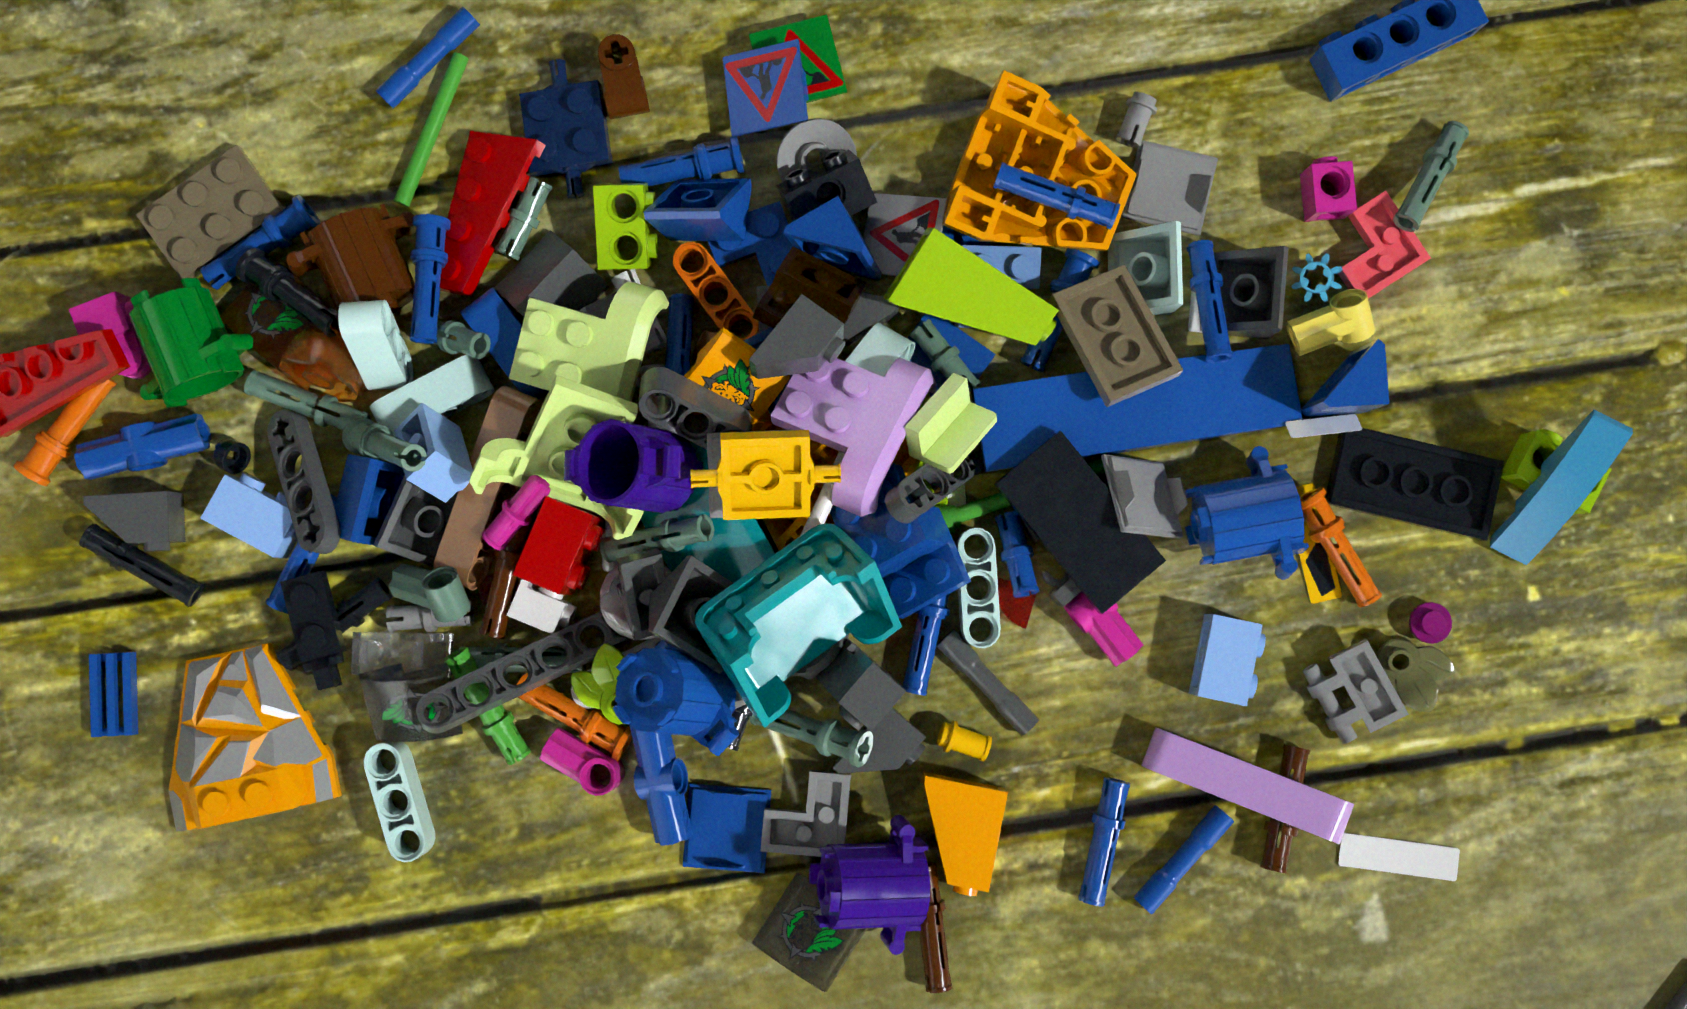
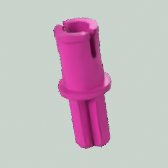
M538 475L530 476L511 500L507 499L502 503L503 510L489 527L482 532L485 542L494 549L504 550L519 529L532 522L531 515L544 501L545 497L549 495L550 484Z

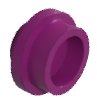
M1433 602L1422 603L1412 611L1409 618V628L1413 636L1419 641L1429 644L1439 643L1449 635L1452 628V619L1448 610L1442 605Z

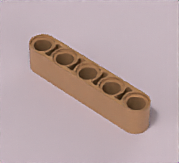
M508 386L499 388L490 401L470 458L472 469L483 446L487 442L498 438H511L526 442L544 402ZM469 482L463 490L459 491L435 556L434 569L444 566L453 567L457 570L464 587L470 590L479 588L486 580L495 557V549L485 542L482 532L489 527L503 510L502 503L507 499L511 500L518 492L519 487L505 482H491L486 485L482 494H477Z

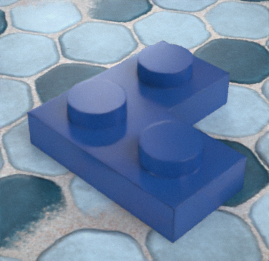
M780 201L748 212L744 241H708L714 259L720 268L756 256L767 286L772 284L777 269L793 247L783 234L788 222Z

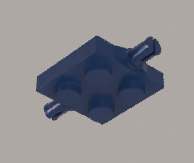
M556 59V62L551 60L548 63L552 85L543 90L519 94L525 138L537 139L546 145L540 158L534 157L529 168L530 173L535 177L553 173L565 175L567 197L577 198L578 196L580 198L585 196L581 173L593 166L613 163L602 84L598 80L576 84L568 82L566 61Z

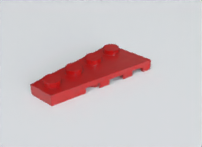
M470 131L447 217L451 221L450 230L446 231L445 253L448 254V263L441 271L440 291L472 297L495 250L491 244L497 232L501 228L505 229L511 217L509 216L508 209L517 191H524L530 178L526 173L534 157L540 158L546 146L537 139Z

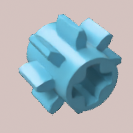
M1308 253L1306 254L1308 264L1303 269L1300 267L1292 268L1295 273L1300 274V281L1294 283L1291 287L1292 289L1304 288L1307 290L1304 301L1309 302L1313 294H1320L1321 299L1324 302H1328L1326 291L1331 287L1335 289L1342 288L1339 283L1334 282V275L1340 273L1343 269L1341 266L1333 268L1327 266L1330 260L1329 254L1326 253L1322 257L1321 262H1314L1313 257ZM1319 267H1324L1323 275L1328 278V282L1326 285L1318 284L1315 290L1311 289V281L1306 278L1309 271L1316 272Z

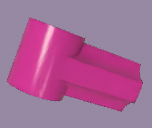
M1080 592L1064 606V609L1075 624L1085 634L1088 633L1113 666L1117 667L1119 664L1127 661L1144 646L1118 613L1117 609L1119 607L1117 603L1103 614H1099L1084 594Z
M561 727L556 728L554 733L548 738L539 757L543 762L580 783L587 793L594 796H601L614 790L623 782L625 776V768L620 759L618 761L612 759L611 754H604L593 746L582 742L581 739ZM597 764L605 765L609 769L611 779L608 785L600 784L595 779L594 769Z

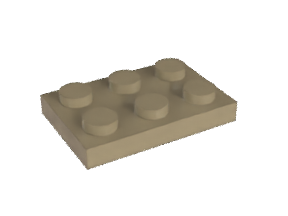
M235 145L137 213L136 216L176 273L183 279L196 278L201 275V267L208 265L263 227L262 221H264V217L269 214L275 216L285 208L243 149Z
M1125 264L1052 294L1049 302L1059 310L1056 315L1106 407L1179 377L1183 372V368Z

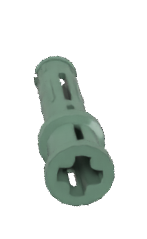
M362 417L349 421L344 427L342 441L345 447L352 453L377 460L384 459L410 472L422 469L426 461L417 458L418 455L427 457L423 447L395 437L387 426L374 423L372 420Z
M788 709L765 727L788 737L815 745L816 750L821 755L828 757L834 754L848 759L850 764L857 768L862 767L866 763L873 746V734L869 730L862 729L858 732L842 726L841 722L834 718L823 722ZM752 714L750 716L751 724L762 726ZM781 719L799 725L801 728L784 723Z

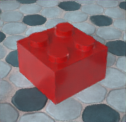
M546 496L512 575L559 595H574L576 588L582 590L587 582L591 567L586 566L592 550L599 551L600 543L606 535L607 529L602 527L605 519Z

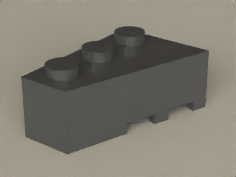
M849 638L842 646L836 659L816 676L836 701L841 704L839 714L858 731L863 725L872 731L906 692L904 687Z

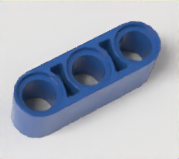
M492 287L460 311V313L473 331L488 335L491 342L489 352L509 377L522 322L497 290ZM511 380L520 392L537 399H541L549 392Z

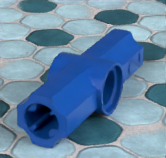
M196 413L162 423L144 422L123 427L119 430L120 434L76 445L77 450L74 458L76 466L83 474L84 479L92 480L126 470L143 471L164 466L168 463V459L209 449L212 438L209 426L204 421L203 416Z
M630 726L638 761L634 771V786L639 798L647 802L655 843L664 846L688 840L693 835L684 796L688 787V772L683 760L676 758L671 734L638 732Z

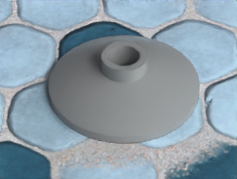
M813 118L800 122L785 134L779 145L776 158L778 174L782 182H784V177L790 172L799 168H807L809 170L821 164V159L825 155L842 149L844 152L850 150L857 156L855 144L848 132L831 120ZM819 150L820 157L818 161L809 163L807 161L809 152ZM833 182L823 183L817 190V198L828 197L833 191Z

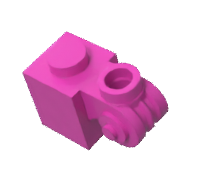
M114 291L70 308L69 312L78 335L103 329L113 330L131 366L118 375L137 380L143 379L151 372L150 365L130 320L129 312L134 309L131 297Z

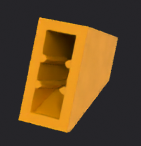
M923 771V787L947 884L953 885L952 891L967 896H977L978 891L989 893L1008 792L1004 787Z

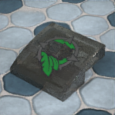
M447 662L405 674L401 663L359 674L376 740L417 742L463 734L461 724L439 734L429 733L420 726L416 714L417 703L423 695L452 681ZM437 701L430 703L424 710V717L431 723L442 722L449 714L447 705Z
M797 872L752 941V944L806 982L823 992H827L867 928L832 930L829 927L819 928L814 921V916L822 915L817 895V884H809V878L803 873Z

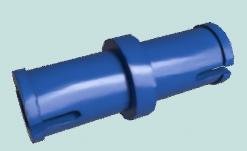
M1016 511L1004 513L1005 518H1003V515H998L995 517V522L998 526L1003 552L1000 553L1002 563L1007 564L1013 597L1030 596L1029 591L1032 594H1036L1040 590L1037 586L1031 561L1034 552L1032 546L1027 545L1021 517Z

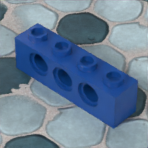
M1404 0L1390 9L1391 14L1379 19L1377 14L1371 15L1354 26L1356 30L1343 36L1341 31H1337L1322 39L1318 43L1320 48L1309 61L1329 101L1332 102L1476 34L1489 22L1479 0H1419L1417 2L1415 0ZM1426 14L1433 16L1437 20L1438 27L1429 23ZM1390 31L1398 33L1402 38L1403 44L1395 42L1390 36ZM1353 48L1363 50L1367 61L1358 59L1354 54Z

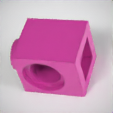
M1335 156L1313 160V164L1300 174L1304 222L1345 219L1357 210L1353 162H1338V157ZM1321 180H1327L1334 186V196L1328 195L1322 190Z

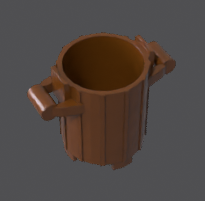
M384 204L380 205V210L379 208L363 207L340 213L321 222L309 231L308 235L305 232L300 233L305 249L299 252L294 251L287 255L286 260L289 271L294 276H301L306 271L319 269L337 311L339 310V305L343 302L386 300L394 314L413 300L415 282L396 240L404 236L414 235L416 232V227L413 226L414 214L403 212L400 216L390 218Z

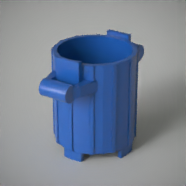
M1257 446L1246 460L1251 476L1195 486L1192 489L1185 490L1186 498L1192 497L1191 525L1185 526L1189 546L1200 545L1204 556L1199 561L1200 565H1214L1271 554L1276 567V577L1286 580L1298 568V563L1293 555L1304 553L1309 548L1308 543H1303L1305 537L1304 517L1300 496L1294 480L1287 470H1284L1288 468L1287 464L1271 467L1268 461L1267 449Z
M661 640L654 648H642L641 651L635 654L629 653L616 667L621 672L617 676L615 697L617 705L613 707V710L623 724H629L638 732L691 736L701 745L708 747L710 752L716 756H720L739 736V731L734 726L737 720L732 716L733 711H735L736 688L724 669L721 674H717L664 640Z

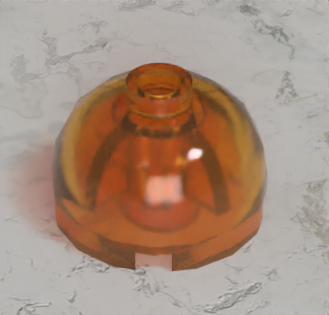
M330 326L336 332V337L330 338L317 327L305 329L296 335L282 354L279 365L280 371L289 380L305 390H308L312 384L326 389L321 396L330 394L335 396L339 402L355 401L364 386V382L341 333Z

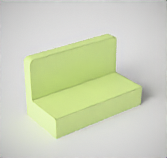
M953 373L904 427L909 456L951 474L995 425L997 414L970 402L967 378Z

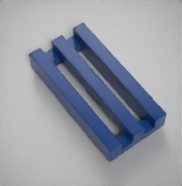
M136 652L89 654L91 737L138 734ZM117 661H122L123 727H119L118 702L120 701V687L118 686ZM105 663H106V696H105ZM106 703H107V727H106Z

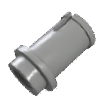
M1134 92L1132 98H1128L1126 101L1128 110L1115 139L1120 143H1124V140H1127V146L1139 148L1151 115L1157 113L1158 109L1155 107L1157 100L1148 94Z

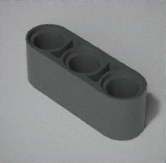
M664 367L651 368L642 375L639 392V411L647 420L707 449V433L752 431V416L748 410L696 382ZM653 393H663L665 396H655ZM692 412H700V413H703V414H702V415H693V414H690V413H692Z

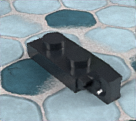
M318 571L281 581L280 584L300 662L303 663L305 672L312 671L318 691L342 685L337 664L344 662L343 652L347 650L327 573L325 571Z

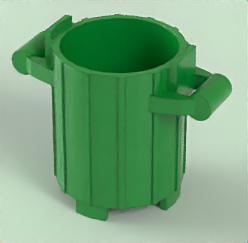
M183 278L181 282L184 288L165 291L150 298L147 290H143L131 298L134 309L129 312L130 320L154 375V378L149 383L141 386L140 395L144 400L163 399L167 408L188 405L187 400L214 393L233 384L243 376L244 367L239 356L244 351L250 350L253 347L254 341L251 335L227 333L209 289L203 288L198 278Z

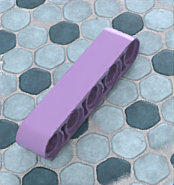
M1155 727L1141 765L1149 770L1337 844L1341 843L1354 807L1353 803Z

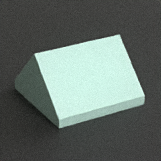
M1172 221L1114 233L1108 249V271L1125 264L1153 315L1173 314L1183 305L1181 222Z

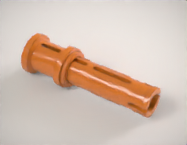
M108 379L71 400L47 431L42 430L35 435L36 443L24 459L16 461L13 467L30 480L42 486H48L51 482L49 479L51 473L63 457L69 458L72 454L71 450L73 448L70 444L117 383L112 379Z
M1321 486L1300 496L1304 521L1310 529L1308 536L1315 543H1321L1338 574L1355 598L1358 607L1368 606L1380 599L1382 593L1375 586L1361 559L1342 531L1345 528V522L1341 516H1336L1324 497L1327 493L1324 487ZM1313 507L1317 509L1318 513L1322 517V520H1320L1317 517L1316 513L1312 509ZM1332 537H1334V539L1336 540V544L1332 542ZM1341 553H1343L1347 558L1348 562L1350 563L1351 567L1353 568L1354 572L1359 578L1358 580L1354 578L1353 574L1351 573L1342 556L1340 555Z
M528 673L524 674L520 678L517 685L523 683L526 680V678L528 677ZM546 684L518 697L548 716L579 732V738H581L582 742L586 744L593 742L612 753V759L616 761L622 757L633 739L630 726L626 728L622 725L614 724L604 717L601 709H586Z

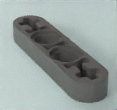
M280 410L271 417L267 434L298 543L305 551L320 554L331 553L340 541V524L309 422L301 414ZM302 455L301 467L299 471L295 473L296 461L298 457ZM312 489V501L306 508V495Z
M980 442L968 455L971 461L967 463L964 459L953 472L954 477L926 463L890 489L885 495V504L889 513L901 523H911L982 471L984 464ZM923 479L931 485L934 493L927 488ZM908 495H911L915 500L911 504L905 499Z

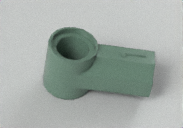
M402 563L392 571V580L388 586L393 597L431 609L437 621L453 622L466 615L470 610L471 604L455 568L444 566L428 570L419 566Z

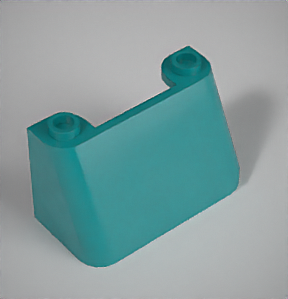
M691 442V446L696 450L697 460L703 462V470L708 469L707 449ZM695 487L694 493L690 495L682 507L678 508V511L665 513L644 511L641 517L645 528L658 526L662 521L669 518H677L680 521L703 514L710 517L709 487ZM711 518L714 525L712 540L685 545L678 552L660 551L671 572L687 556L692 555L733 583L775 554L773 546L756 519L723 520V518ZM680 532L667 534L666 537L680 536ZM654 537V541L659 540V537Z
M827 523L817 525L706 602L695 615V624L703 639L752 714L764 728L789 708L791 694L783 681L849 633L863 644H876L885 640L902 627L875 560L841 528Z

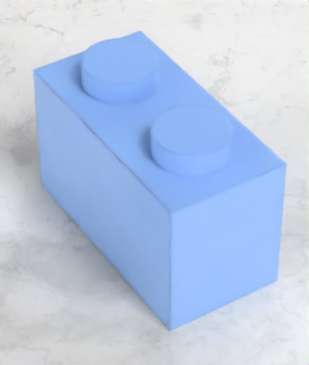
M421 403L394 430L397 438L420 445L427 454V457L419 455L417 457L420 460L426 461L422 469L416 472L404 470L406 480L446 503L457 491L463 490L468 485L473 469L460 426L424 403Z
M244 472L240 477L224 474L201 519L273 558H288L297 542V536L284 493L278 492L277 496L263 490L266 485L265 482Z
M1204 614L1189 694L1247 706L1248 698L1252 699L1257 689L1258 677L1253 672L1256 658L1262 656L1265 648L1266 637L1265 634L1261 633L1263 624L1216 614Z

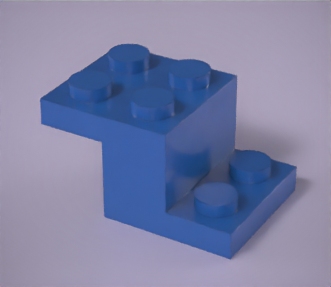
M893 463L883 481L876 512L860 517L833 505L830 514L834 524L841 528L875 560L899 618L904 619L921 608L971 582V579L940 508L933 506L908 524L897 521L889 513L885 504V495L890 489L906 478L902 466ZM911 495L905 497L909 504L915 501Z

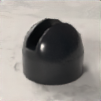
M224 439L215 445L212 459L221 470L230 474H238L248 466L251 452L244 443L234 439ZM230 451L236 452L234 458L227 456Z

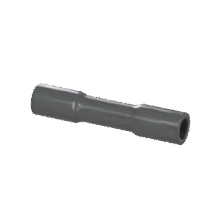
M954 629L936 645L960 672L966 674L995 705L996 710L1021 736L1025 735L1036 725L1039 718L1015 693L1009 691L980 660L979 655Z

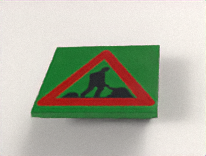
M827 14L749 34L752 50L795 39L799 40L802 68L806 72L809 97L806 103L847 93Z

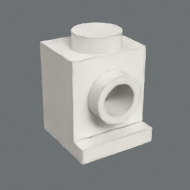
M523 579L521 580L506 616L550 634L571 625L577 607L563 600L564 595H559L543 587L536 589L535 584Z

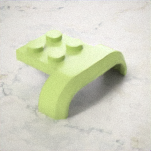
M635 282L625 283L615 294L608 309L606 319L529 297L509 379L549 391L556 375L632 402L651 326L657 314L669 306L663 290Z
M556 375L526 442L511 438H498L487 442L478 456L469 482L477 494H482L486 485L491 482H505L522 487L530 476L538 475L550 484L548 497L599 514L611 526L614 539L619 540L632 536L644 511L607 506L589 500V497L582 491L580 486L575 485L573 482L564 481L565 450H573L578 446L580 440L583 439L594 424L608 419L633 423L638 412V404Z

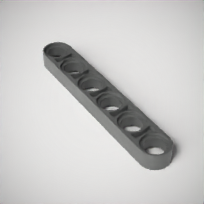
M600 611L426 693L420 698L416 706L418 722L429 733L439 734L446 732L592 662L597 651L604 643H609L619 649L635 640L619 635L606 623ZM591 628L597 629L603 634L604 641L597 648H588L580 641L582 632ZM552 646L560 647L566 653L564 663L555 667L545 664L542 660L544 650ZM510 665H521L527 670L528 677L523 683L511 685L505 681L503 673ZM481 683L488 688L489 695L485 701L472 704L464 698V691L470 684ZM437 701L446 704L449 708V714L445 720L439 723H431L426 720L424 710L430 703Z

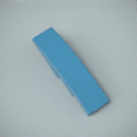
M1593 410L1542 463L1541 475L1516 500L1515 512L1493 533L1490 539V547L1527 565L1557 534L1587 498L1632 436L1633 428Z

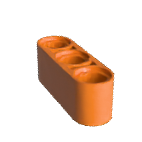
M696 242L681 244L674 252L673 265L681 281L716 328L720 331L724 327L730 331L736 321L746 320L753 325V329L747 337L740 339L744 341L758 334L759 322L753 318L754 312L707 249ZM690 256H699L704 260L702 268L695 273L686 272L682 267L684 261ZM714 288H723L728 292L727 300L721 305L714 306L706 300L708 293Z

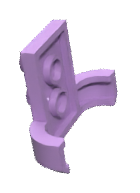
M837 358L832 363L826 360L818 371L792 375L770 416L771 422L786 430H809L811 440L845 453L840 464L841 483L834 482L832 505L862 517L876 512L883 481L906 436L904 427L916 415L927 393L935 394L937 385L930 369L903 358H898L894 361L885 377Z

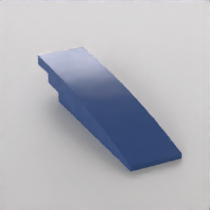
M1283 344L1232 351L1233 357L1222 363H1208L1206 355L1178 358L1183 368V372L1179 377L1109 407H1106L1088 372L973 389V403L997 414V422L980 441L985 472L1014 468L1058 431H1062L1085 459L1102 456L1103 454L1111 455L1286 427L1285 423L1287 421L1303 420L1290 345Z

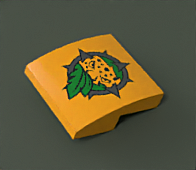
M724 327L698 352L696 364L684 375V377L744 407L752 416V426L765 413L790 379V375L757 379L751 375L749 359L756 349ZM692 412L691 414H693V415H702L703 413H700V412Z

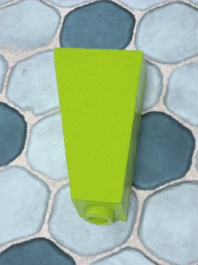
M927 228L882 298L890 304L1032 345H1037L1039 340L1044 342L1051 335L1057 323L1053 318L1059 311L935 228Z

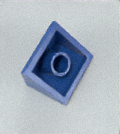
M751 178L686 179L675 181L653 204L643 211L645 220L670 241H744L752 189Z
M838 196L786 225L783 234L792 246L846 273L880 281L882 272L856 224Z
M1377 339L1352 351L1302 407L1301 413L1305 417L1362 414L1390 404L1385 344Z
M347 455L335 504V511L340 524L341 539L374 545L405 475L402 467L368 457Z

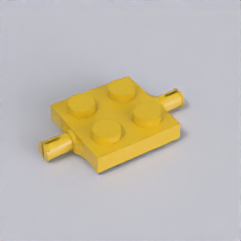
M809 430L720 433L721 456L717 463V469H690L691 488H718L722 499L723 520L810 517V496L814 490L815 483H841L840 464L814 466L810 455Z

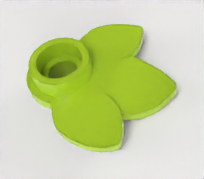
M604 643L594 657L591 668L592 672L577 671L572 673L571 684L576 696L585 706L601 709L602 714L608 721L617 725H625L619 720L613 710L617 676L621 672L616 667L625 656L614 646Z

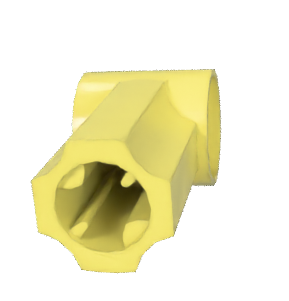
M1361 289L1341 291L1330 299V305L1287 321L1288 335L1298 355L1302 356L1338 341L1357 343L1370 338L1375 332V326L1367 293Z

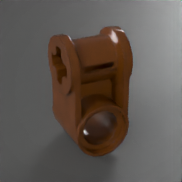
M612 34L605 37L598 47V57L604 82L602 87L610 120L649 113L650 109L644 80L640 74L632 42L620 34ZM617 52L622 53L623 63L621 64L614 63V54Z

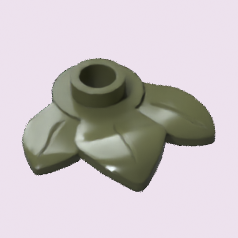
M1394 638L1382 644L1377 652V658L1398 696L1407 706L1416 711L1431 712L1438 699V687L1435 681L1447 678L1455 673V667L1449 657L1434 646L1415 647L1413 643L1406 639ZM1396 655H1406L1404 664L1400 666L1392 664V660Z

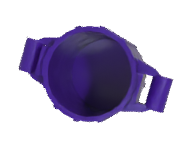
M608 419L594 424L583 439L580 440L578 446L573 450H565L564 481L573 482L575 485L580 486L582 491L589 497V500L607 506L657 513L678 511V508L682 507L695 491L694 488H691L690 469L703 470V462L697 460L695 448L685 438L667 430L616 419Z
M895 815L891 819V832L888 843L827 844L826 847H820L819 851L822 853L820 863H810L809 884H817V895L822 914L814 916L816 925L819 928L829 927L832 930L883 928L880 938L894 955L903 952L906 931H921V924L927 917L930 902V875L927 858L924 854V851H928V845L921 837H914V827L902 815Z

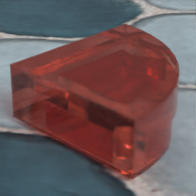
M998 577L999 607L1012 623L1026 629L1036 594H1032L1029 591L1030 596L1014 598L1011 581Z

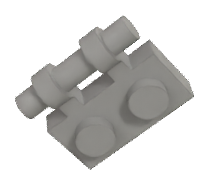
M1367 639L1328 657L1336 671L1329 676L1324 677L1317 663L1302 670L1309 683L1306 688L1313 699L1317 698L1327 715L1325 718L1326 724L1330 731H1336L1342 744L1349 743L1357 738V734L1351 724L1360 719H1363L1369 732L1372 733L1409 715ZM1341 686L1345 687L1354 705L1346 709H1342L1333 693V690Z

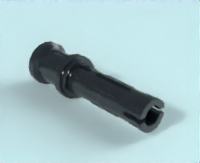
M252 248L240 257L235 268L238 279L247 284H254L260 289L261 295L266 299L281 301L320 329L326 336L330 338L337 336L330 326L340 333L338 311L297 283L287 267L271 262L268 254L259 248Z

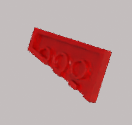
M97 330L56 340L52 343L23 348V350L0 354V438L14 434L131 367L113 330Z

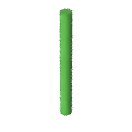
M454 52L394 198V202L409 208L469 61V58L460 53Z

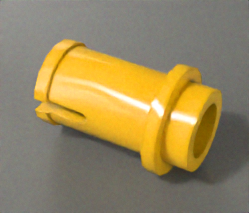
M954 720L951 723L944 722L937 738V745L943 747L944 752L948 753L950 750L977 758L980 761L986 760L992 744L991 736H985L959 727L958 722Z

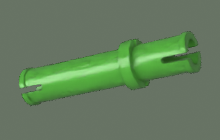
M467 646L461 647L459 649L460 653L458 650H455L443 660L455 679L479 669ZM473 683L465 689L464 693L470 703L478 704L486 700L489 690L481 683ZM503 705L479 715L484 724L481 729L486 736L493 738L508 765L515 763L514 758L519 762L531 752L530 747L527 746L513 723L514 715L510 710L506 711Z

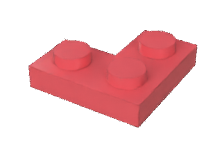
M1387 191L1376 196L1348 216L1369 250L1342 267L1343 270L1338 275L1347 289L1364 290L1367 293L1368 299L1431 259L1414 232L1404 231L1394 224L1393 217L1399 209Z

